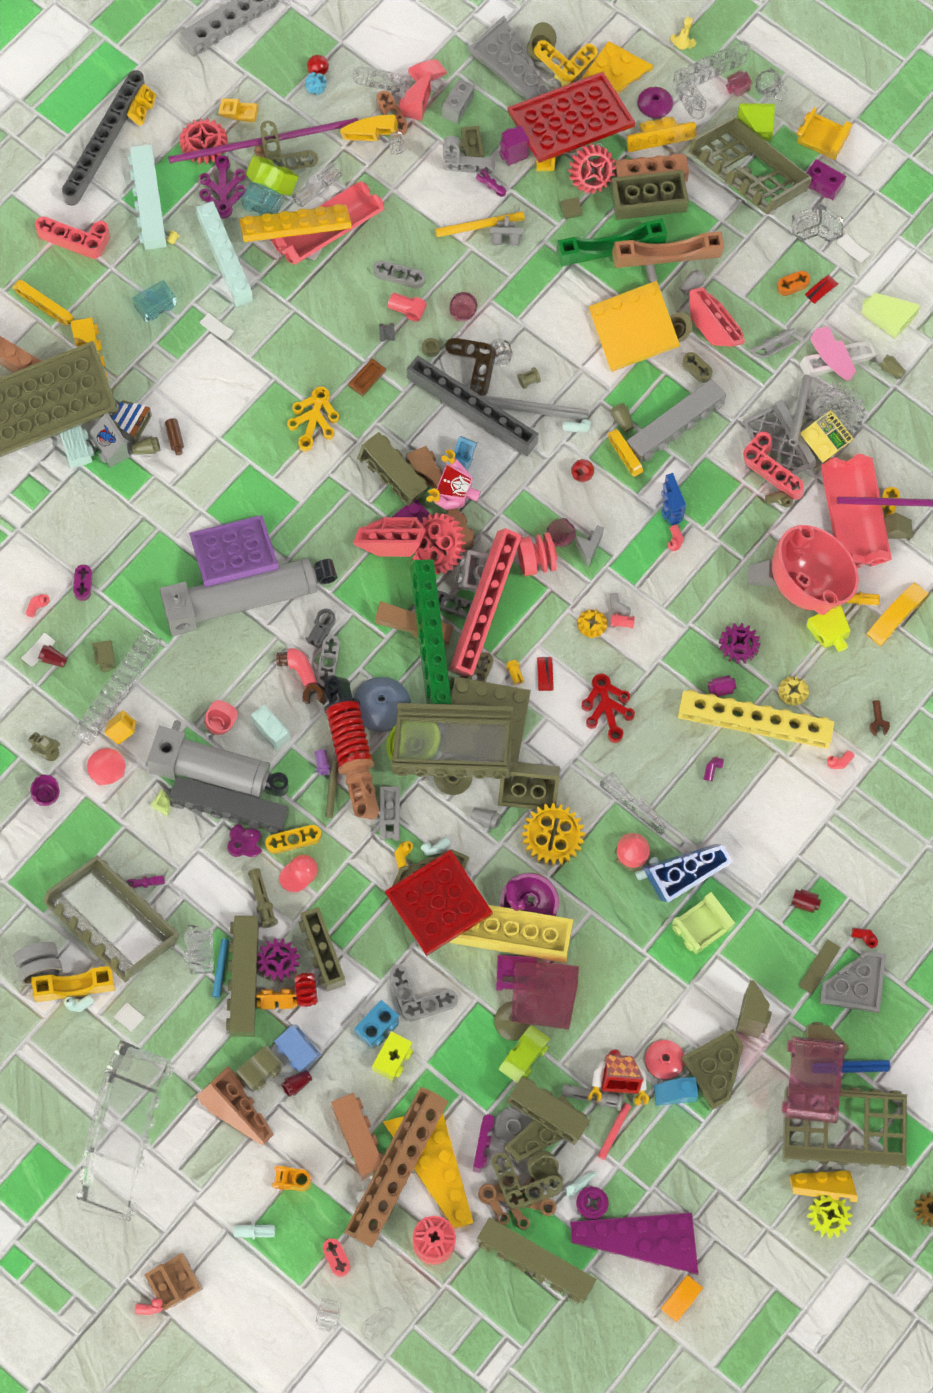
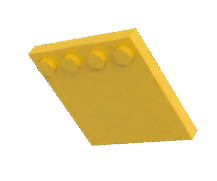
M657 281L588 306L611 372L680 346Z

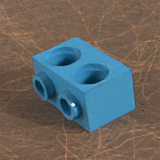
M380 1000L354 1028V1033L373 1049L375 1045L380 1046L386 1039L385 1035L389 1030L394 1031L399 1025V1015L383 1000ZM384 1014L389 1015L390 1020L382 1022L379 1019L380 1016ZM369 1029H374L377 1031V1034L370 1037L366 1032Z

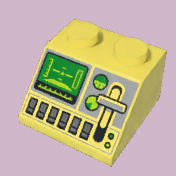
M832 410L800 433L823 463L854 440Z

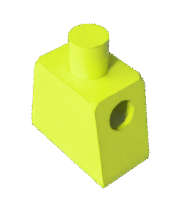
M842 606L830 610L825 615L817 614L808 619L807 628L824 648L834 645L839 653L848 648L845 639L849 637L850 628Z

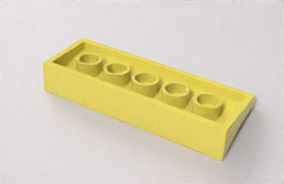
M488 905L493 915L450 941L453 944L567 963L573 919L521 910L515 911L514 909Z

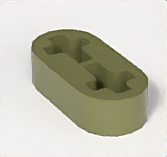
M689 352L684 355L683 367L699 382H708L712 377V368L696 353ZM688 360H694V364L692 362L688 364ZM701 371H702L703 373H704V372H708V373H707V376H706L705 374L702 376V375H701Z

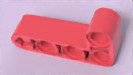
M44 216L39 217L35 221L37 235L40 239L92 259L99 258L102 255L110 239L109 228L104 221L95 222L89 233Z
M767 432L758 433L743 451L745 464L792 499L798 500L804 495L803 481L767 455L772 449V438ZM762 440L768 441L766 445L759 444ZM750 454L756 455L754 459H748L747 457ZM764 465L771 466L768 470L762 469ZM780 475H783V476L786 477V478H785L784 480H782V481H779V480L776 479V478H777L778 476H780Z

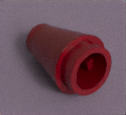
M44 644L38 659H41L43 663L64 668L68 657L51 645L47 646Z
M305 1070L285 1078L281 1086L289 1097L292 1095L296 1096L312 1081V1077Z

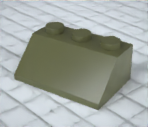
M511 762L510 777L500 780L498 806L537 809L539 807L541 810H544V804L551 808L552 803H554L556 808L560 766Z
M750 980L744 993L736 1033L759 1038L761 1033H765L768 1023H770L772 1012L769 1011L770 1004L754 980Z

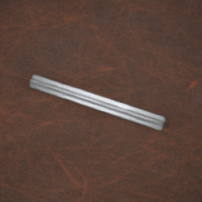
M481 395L500 409L588 420L589 410Z

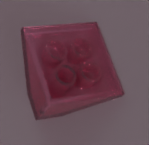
M515 963L511 1022L568 1030L578 987L579 966L556 963Z

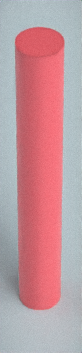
M623 1104L597 1156L600 1159L605 1160L631 1108L629 1104Z

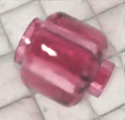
M739 70L727 77L728 84L725 86L729 94L733 93L736 97H739L750 91L753 83L747 72Z

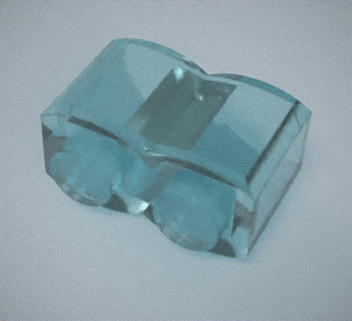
M255 182L250 183L241 198L242 205L247 211L258 212L260 216L265 213L277 214L284 203L281 194Z

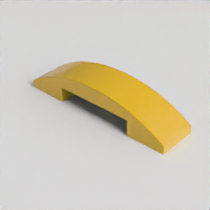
M914 582L890 605L866 635L879 646H882L893 634L894 630L924 601L929 593Z

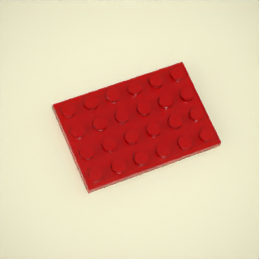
M604 72L512 105L507 110L516 127L522 126L529 139L528 146L538 163L635 127L633 117Z

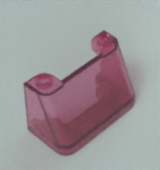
M791 1036V1040L787 1041V1052H790L791 1056L788 1097L786 1101H782L781 1113H785V1118L837 1124L844 1042L840 1040Z

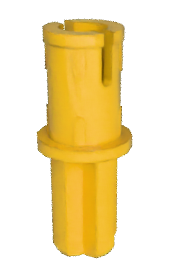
M859 591L846 603L859 604V606L861 604L879 605L880 596L879 594H868Z

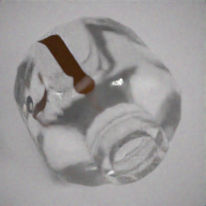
M500 338L493 340L490 344L496 349L494 365H507L513 359L510 343Z

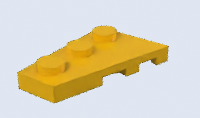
M850 1171L790 1174V1185L793 1194L814 1197L823 1194L830 1195L831 1199L839 1200V1197L850 1198L851 1202H857V1192Z

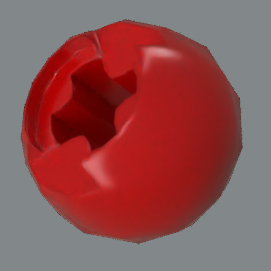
M318 54L310 57L307 61L309 73L315 72L316 75L318 73L326 74L329 69L326 57Z
M587 459L577 460L571 467V474L578 482H587L594 475V466Z

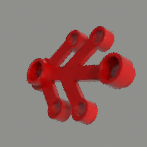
M597 674L592 679L593 689L588 697L582 701L581 707L586 712L591 711L593 701L599 693L601 701L592 716L587 718L586 726L589 729H595L598 719L603 711H605L609 725L608 739L612 743H619L623 739L624 733L616 724L613 709L622 714L626 721L634 719L635 711L609 698L608 692L618 696L619 701L623 704L629 702L630 693L612 685L607 675ZM602 681L604 682V685L599 686L598 682ZM621 695H626L628 698L622 699ZM589 703L591 706L585 707L584 704ZM630 712L632 713V716L628 717L626 716V713ZM593 720L595 721V724L590 725L589 721ZM617 734L619 737L615 739L612 735Z

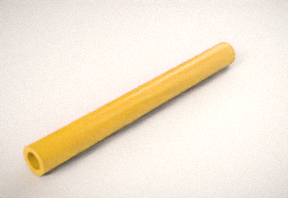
M521 211L435 228L437 237L497 226L498 221H505V216H509L508 221L525 220L524 212Z

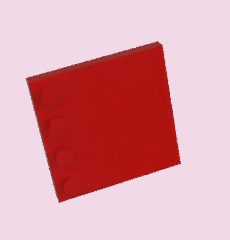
M449 850L384 891L426 956L493 915L492 910L452 850Z

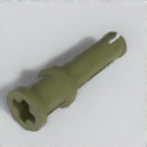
M252 869L248 872L258 904L256 911L259 913L262 921L260 925L261 928H270L278 924V920L275 918L272 910L274 906L269 902L260 869Z

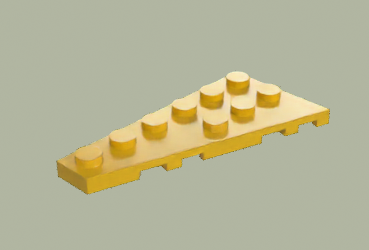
M608 41L581 80L604 72L617 94H619L633 81L639 80L643 74L653 70L654 65Z

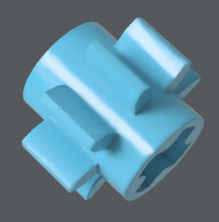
M312 72L305 79V87L311 94L316 92L317 95H320L327 88L326 78L321 73L316 75L315 72Z

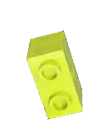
M391 1031L372 1065V1071L391 1081H394L396 1077L399 1078L405 1068L402 1066L404 1061H409L414 1052L412 1042ZM395 1054H397V1059L395 1058V1059L392 1061V1060H391V1056H394Z

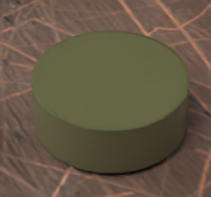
M428 338L423 342L422 351L424 355L435 357L440 353V343L437 339Z

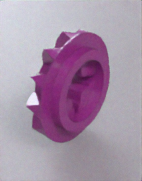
M587 1187L578 1194L576 1206L578 1212L584 1218L594 1220L601 1218L607 1212L609 1200L602 1189ZM588 1197L592 1200L600 1199L596 1203V1209L592 1206L585 1208L589 1203Z

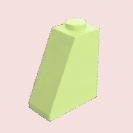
M874 293L863 301L861 314L896 339L918 315L920 305Z

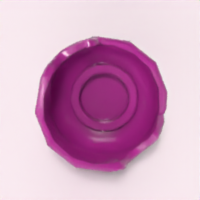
M45 774L36 777L30 788L33 801L40 806L54 804L60 794L58 780L51 775Z

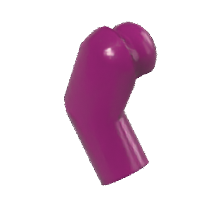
M506 884L508 903L515 911L524 910L525 901L523 899L518 900L516 897V884Z

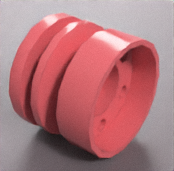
M549 532L543 533V541L541 535L537 534L536 543L534 544L530 536L521 537L517 552L524 577L536 575L538 565H540L543 573L547 572V564L550 571H556L557 553Z
M439 1216L426 1217L418 1222L413 1232L412 1245L414 1253L426 1264L437 1265L448 1260L454 1252L456 1241L455 1231L450 1222ZM434 1234L438 1235V1240L432 1243L430 1237H433Z

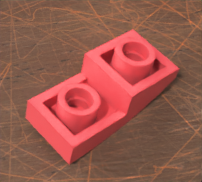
M437 59L424 61L408 69V73L415 82L427 72H431V81L447 74V71Z

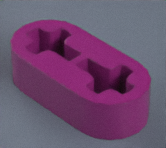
M85 564L79 565L74 573L73 591L76 599L79 601L88 600L92 591V570ZM83 571H86L85 579L82 580L81 574ZM81 585H84L86 591L83 595H80L78 592L81 591Z

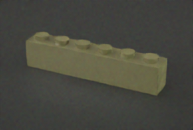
M234 915V922H230V934H234L233 941L229 943V953H233V960H229L228 967L229 972H232V979H228V991H231V999H227V1011H230V1018H226V1030H229L230 1036L255 1037L258 916Z
M490 1217L477 1237L476 1242L479 1243L478 1246L486 1252L490 1250L495 1252L498 1259L514 1263V1267L517 1270L533 1274V1279L540 1283L545 1281L551 1285L550 1288L559 1294L564 1292L569 1295L568 1299L576 1304H579V1302L584 1304L597 1280Z

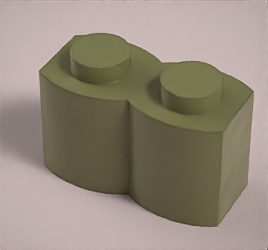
M266 1045L236 1071V1074L252 1092L255 1090L260 1091L266 1086L267 1083L265 1081L271 1076L275 1078L281 1073L283 1064Z

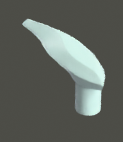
M596 1171L587 1173L574 1180L566 1189V1197L573 1196L582 1191L589 1181L597 1175Z

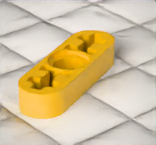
M614 429L608 432L607 436L611 445L631 475L636 477L643 473L641 463L619 430Z
M309 825L272 834L266 839V849L272 854H278L317 844L321 840V830L316 825ZM310 831L318 833L315 835L314 839H312L311 836H308L310 835ZM303 832H304V836H307V837H305V841H304V842H302V835H301V833H303ZM297 835L299 841L296 844H291L288 842L289 836ZM283 837H285L286 846H283V843H280L282 842ZM273 840L279 843L277 848H273L271 845Z

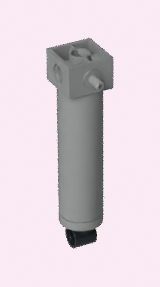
M309 558L280 564L278 565L279 569L207 587L202 584L187 588L186 581L160 588L161 599L171 636L197 630L196 623L317 593V582L329 584L337 580L338 577L332 559H323L316 562L313 566L310 564Z

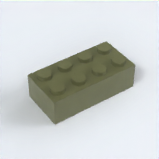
M683 170L615 177L611 181V195L616 220L687 212L689 199Z

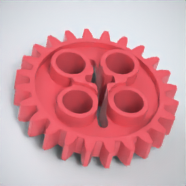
M443 513L429 514L428 518L423 517V523L421 524L425 528V533L420 546L414 552L415 556L412 560L434 559L435 574L440 575V573H447V570H453L452 565H458L456 559H462L460 552H465L461 548L462 545L466 544V542L462 541L465 534H460L463 527L458 526L459 521H454V517Z

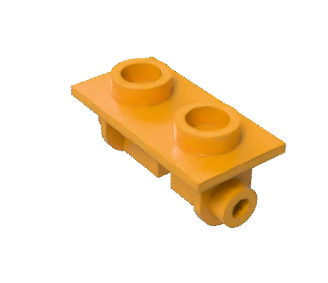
M291 988L281 989V992H273V989H261V992H257L256 998H261V1000H257V1008H261V1010L275 1009V1002H279V1009H293V1007H297V999H293V997H296V991H293Z

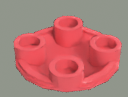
M110 748L99 749L89 758L87 771L97 785L113 784L124 777L125 760L118 751Z

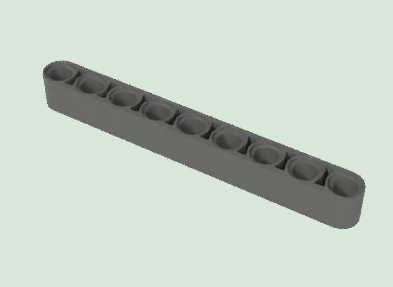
M133 70L128 74L63 185L62 193L67 205L73 206L78 204L128 119L127 113L141 86L145 84L141 71Z

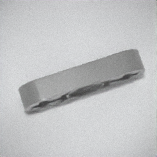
M378 261L374 265V275L378 279L415 289L421 288L425 284V275L420 270L387 261ZM382 267L385 268L383 272H379V270H381ZM397 271H402L405 275L402 278H397L394 274ZM416 277H420L417 282L414 281Z
M333 635L325 637L322 644L317 684L323 690H326L325 684H323L325 672H328V676H336L340 641ZM330 642H334V645H336L332 647V653H329V645H327ZM330 658L334 661V664L331 667H326L323 661Z

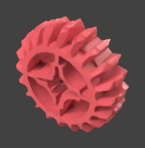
M208 117L205 121L200 118L198 122L193 119L192 124L187 123L186 128H183L182 134H180V147L183 153L228 144L226 130L222 128L220 123L216 124L215 119L210 122ZM225 152L191 159V161L195 162L198 160L199 164L205 161L208 164L209 160L215 162V158L225 154Z
M589 144L588 148L583 146V151L577 150L578 155L572 156L574 162H569V165L572 166V168L568 169V172L572 173L569 178L574 180L572 184L577 186V189L580 191L583 190L585 193L590 191L592 194L596 190L602 192V186L608 188L606 183H611L610 177L615 176V173L612 172V170L616 169V166L612 165L615 160L611 158L612 154L607 152V149L604 147L601 148L599 145L594 147L592 144ZM591 156H600L598 159L595 158L592 161L588 160V158ZM592 177L597 179L593 182H584Z

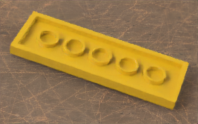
M341 204L331 207L320 206L315 209H299L292 212L282 211L277 214L265 213L261 216L239 218L243 242L352 228L347 206Z

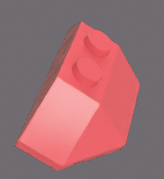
M703 287L690 291V318L711 345L733 347L745 343L742 329L713 295L707 293V290Z
M384 517L370 523L366 527H360L353 544L378 557H411L420 546L425 528L417 517Z

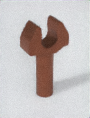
M880 700L873 701L875 721L870 724V731L876 736L878 733L877 726H881L884 735H886L890 728V723L882 719Z

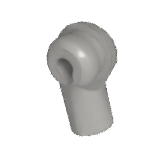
M609 594L611 611L618 613V615L629 616L631 609L619 602V594Z

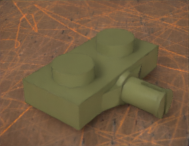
M479 126L462 127L460 148L463 149L465 156L484 158Z

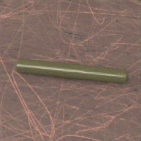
M331 761L326 818H333L338 773L337 761Z

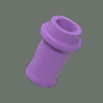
M324 749L314 752L317 763L316 772L319 775H327L331 769V765L328 764L327 752Z

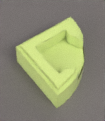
M161 789L152 802L151 807L168 817L171 809L170 799L167 793Z

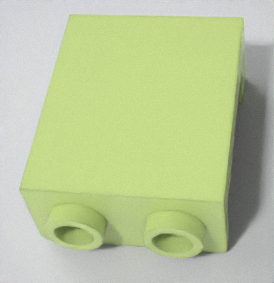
M710 892L703 901L679 918L675 917L672 922V929L678 936H682L685 940L684 944L690 952L693 951L695 954H698L733 929L735 922L712 892Z

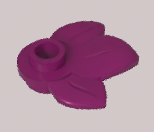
M237 824L231 829L227 849L232 856L240 857L245 855L247 857H256L262 852L261 848L256 845L261 837L259 830H244L241 824Z

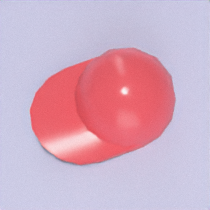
M214 701L205 715L204 724L206 729L211 734L224 735L235 723L238 716L237 710L225 701Z
M299 855L280 872V884L289 892H300L315 879L318 873V865L314 858L308 855Z

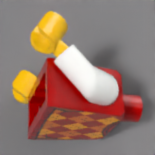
M617 1049L611 1050L594 1071L592 1086L594 1087L588 1094V1101H591L592 1094L597 1096V1103L602 1097L599 1088H601L602 1091L639 1093L634 1098L635 1105L639 1106L641 1099L643 1100V1106L649 1102V1096L645 1093V1090H647L645 1071L636 1064L632 1056L621 1055Z

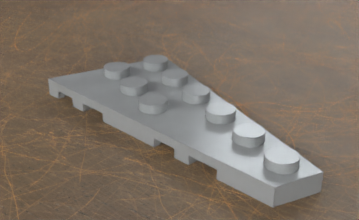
M505 16L501 17L468 47V52L526 100L551 91L542 79L539 70L535 68L534 62L521 41L515 36L512 27L510 28Z

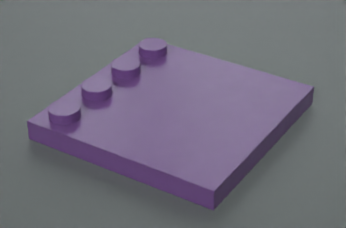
M263 515L189 533L205 587L279 569Z

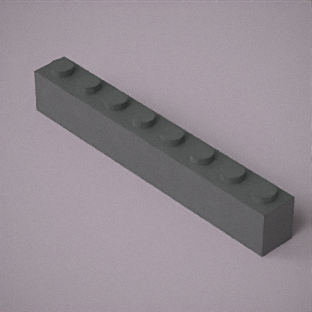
M417 355L408 366V380L525 456H528L537 445L539 433Z

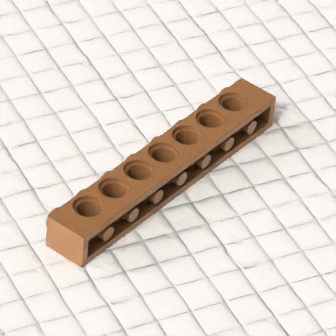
M423 1087L419 1088L346 1227L345 1234L371 1248L373 1247L422 1151L425 1149L426 1143L435 1130L438 1120L448 1103L446 1099Z

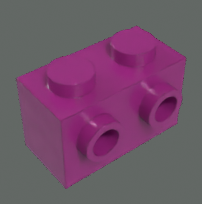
M521 125L513 129L509 128L501 134V150H499V154L508 166L528 157L529 139Z
M815 159L806 172L812 177L809 189L819 192L823 197L829 198L832 201L843 188L847 177L818 159Z

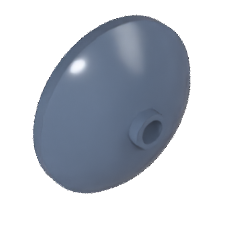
M375 677L365 681L354 695V698L360 701L361 718L364 721L363 726L377 732L391 731L396 725L398 703H410V697L405 687L389 677ZM383 697L385 701L380 702L378 699Z

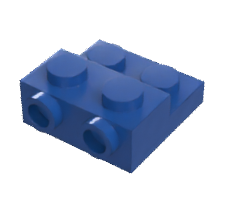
M670 473L666 475L663 490L661 491L664 499L661 513L664 520L667 519L668 524L673 526L683 521L686 503L674 474Z

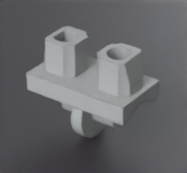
M505 216V221L497 222V226H504V228L490 227L492 244L502 245V236H510L509 245L519 246L523 228H508L515 227V221H508L509 216Z

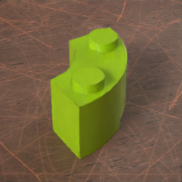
M257 155L252 156L246 171V175L251 179L252 183L256 185L262 184L272 189L279 196H291L299 178L290 169L284 166H275L272 160Z
M531 1025L521 1036L515 1048L509 1052L498 1070L516 1083H518L521 1077L528 1078L533 1071L531 1069L532 1065L539 1056L543 1057L550 1047L547 1044L551 1038Z

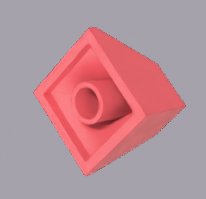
M427 72L406 91L404 98L400 99L399 109H401L404 117L422 121L431 93V72Z

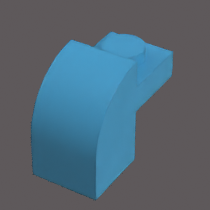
M459 436L454 449L455 458L468 471L478 442Z

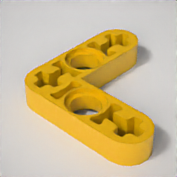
M541 40L535 46L534 53L561 79L566 82H572L594 60L598 50L593 44H585L569 61L549 42ZM586 52H591L587 57L584 56ZM552 58L558 59L560 64L553 63ZM575 60H580L583 66L577 65Z

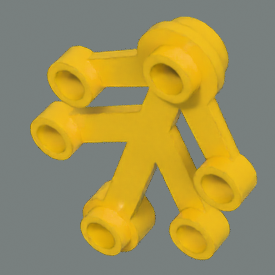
M325 387L315 388L311 397L301 402H295L292 406L294 414L300 416L288 420L289 430L295 431L300 424L309 420L305 435L301 436L298 440L299 448L302 451L307 452L313 448L312 436L317 422L323 430L325 439L330 440L334 437V429L328 425L320 412L323 406L328 413L330 423H337L339 421V413L331 406L329 402L330 392ZM314 404L312 410L302 414L304 408ZM335 415L337 416V418L332 419L331 416ZM328 431L332 432L331 435H327L325 433ZM308 443L309 446L304 447L303 444Z

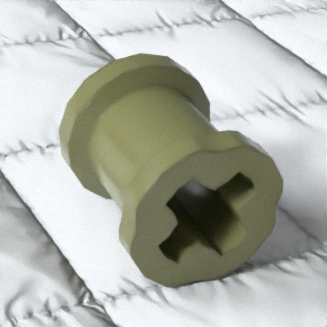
M535 367L524 374H517L519 384L523 389H526L528 385L535 382H541L540 375Z

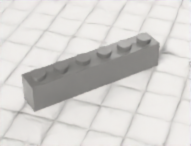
M710 379L628 439L627 444L640 463L649 461L657 451H663L672 440H678L684 431L693 429L699 420H705L709 417L714 409H720L725 404L726 393L713 379Z

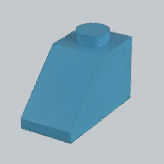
M696 1077L678 1078L654 1085L656 1106L696 1102L698 1098Z

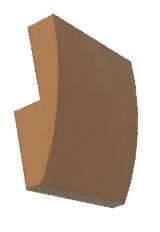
M180 1253L165 1264H160L145 1274L156 1298L163 1301V1311L203 1290L184 1253Z

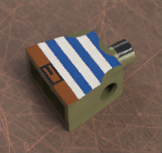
M123 400L117 407L118 411L109 415L122 436L134 444L138 441L152 417L151 408Z

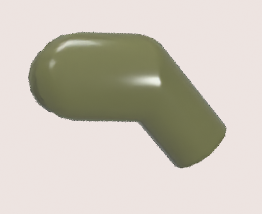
M782 491L765 496L767 505L777 502L784 507H790L793 504V499Z

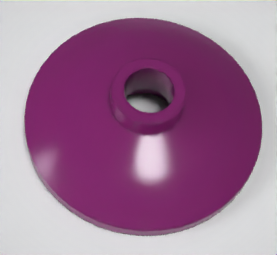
M649 87L640 93L638 107L647 117L662 118L671 111L673 99L667 90L661 87Z

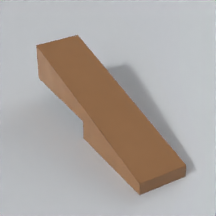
M380 601L375 624L411 632L412 636L418 637L416 613ZM441 622L444 644L449 645L454 626Z

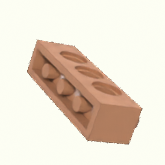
M686 154L658 155L651 158L639 157L637 159L615 161V177L683 170L685 182L688 181L689 170Z

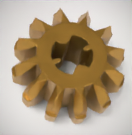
M928 1192L927 1197L921 1194L920 1200H915L914 1203L918 1207L913 1208V1212L919 1213L915 1217L916 1220L923 1219L921 1225L924 1226L928 1221L929 1227L932 1228L933 1212L929 1213L928 1207H933V1194Z

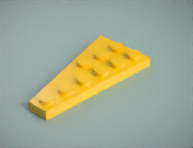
M442 1113L435 1130L432 1132L425 1149L422 1151L413 1169L454 1229L472 1225L473 1219L444 1114ZM405 1116L383 1121V1125L393 1138Z

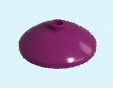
M522 873L507 882V884H516V897L518 900L523 899L525 901V909L521 911L550 916L557 915L559 909L558 892L551 881L544 876L536 873ZM505 885L500 897V907L513 909L507 901ZM529 896L534 897L535 901H534V902L528 901V897H529Z

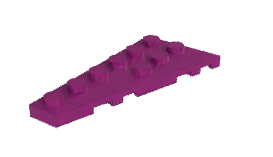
M692 1213L570 1222L572 1244L670 1267L674 1270H681L694 1275L699 1274Z

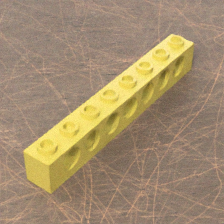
M683 690L678 713L679 719L828 749L830 746L835 722L830 721L826 717H811L807 713L796 714L787 709L776 710L768 705L757 706L748 701L742 703L733 698H718L714 694L703 695L695 690ZM695 704H702L704 708L698 709L695 707ZM714 708H721L723 712L717 713L714 711ZM733 712H740L742 716L736 717L733 715ZM757 715L761 720L755 721L751 716ZM776 719L780 724L775 725L770 720ZM795 723L798 725V728L794 729L789 724ZM814 727L817 729V732H811L808 728Z

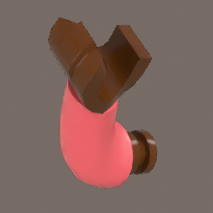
M289 648L288 652L283 654L277 652V665L282 666L284 664V666L294 669L300 676L304 687H306L303 691L302 702L310 704V696L313 693H317V700L324 705L327 702V694L317 686V681L307 656L296 648Z

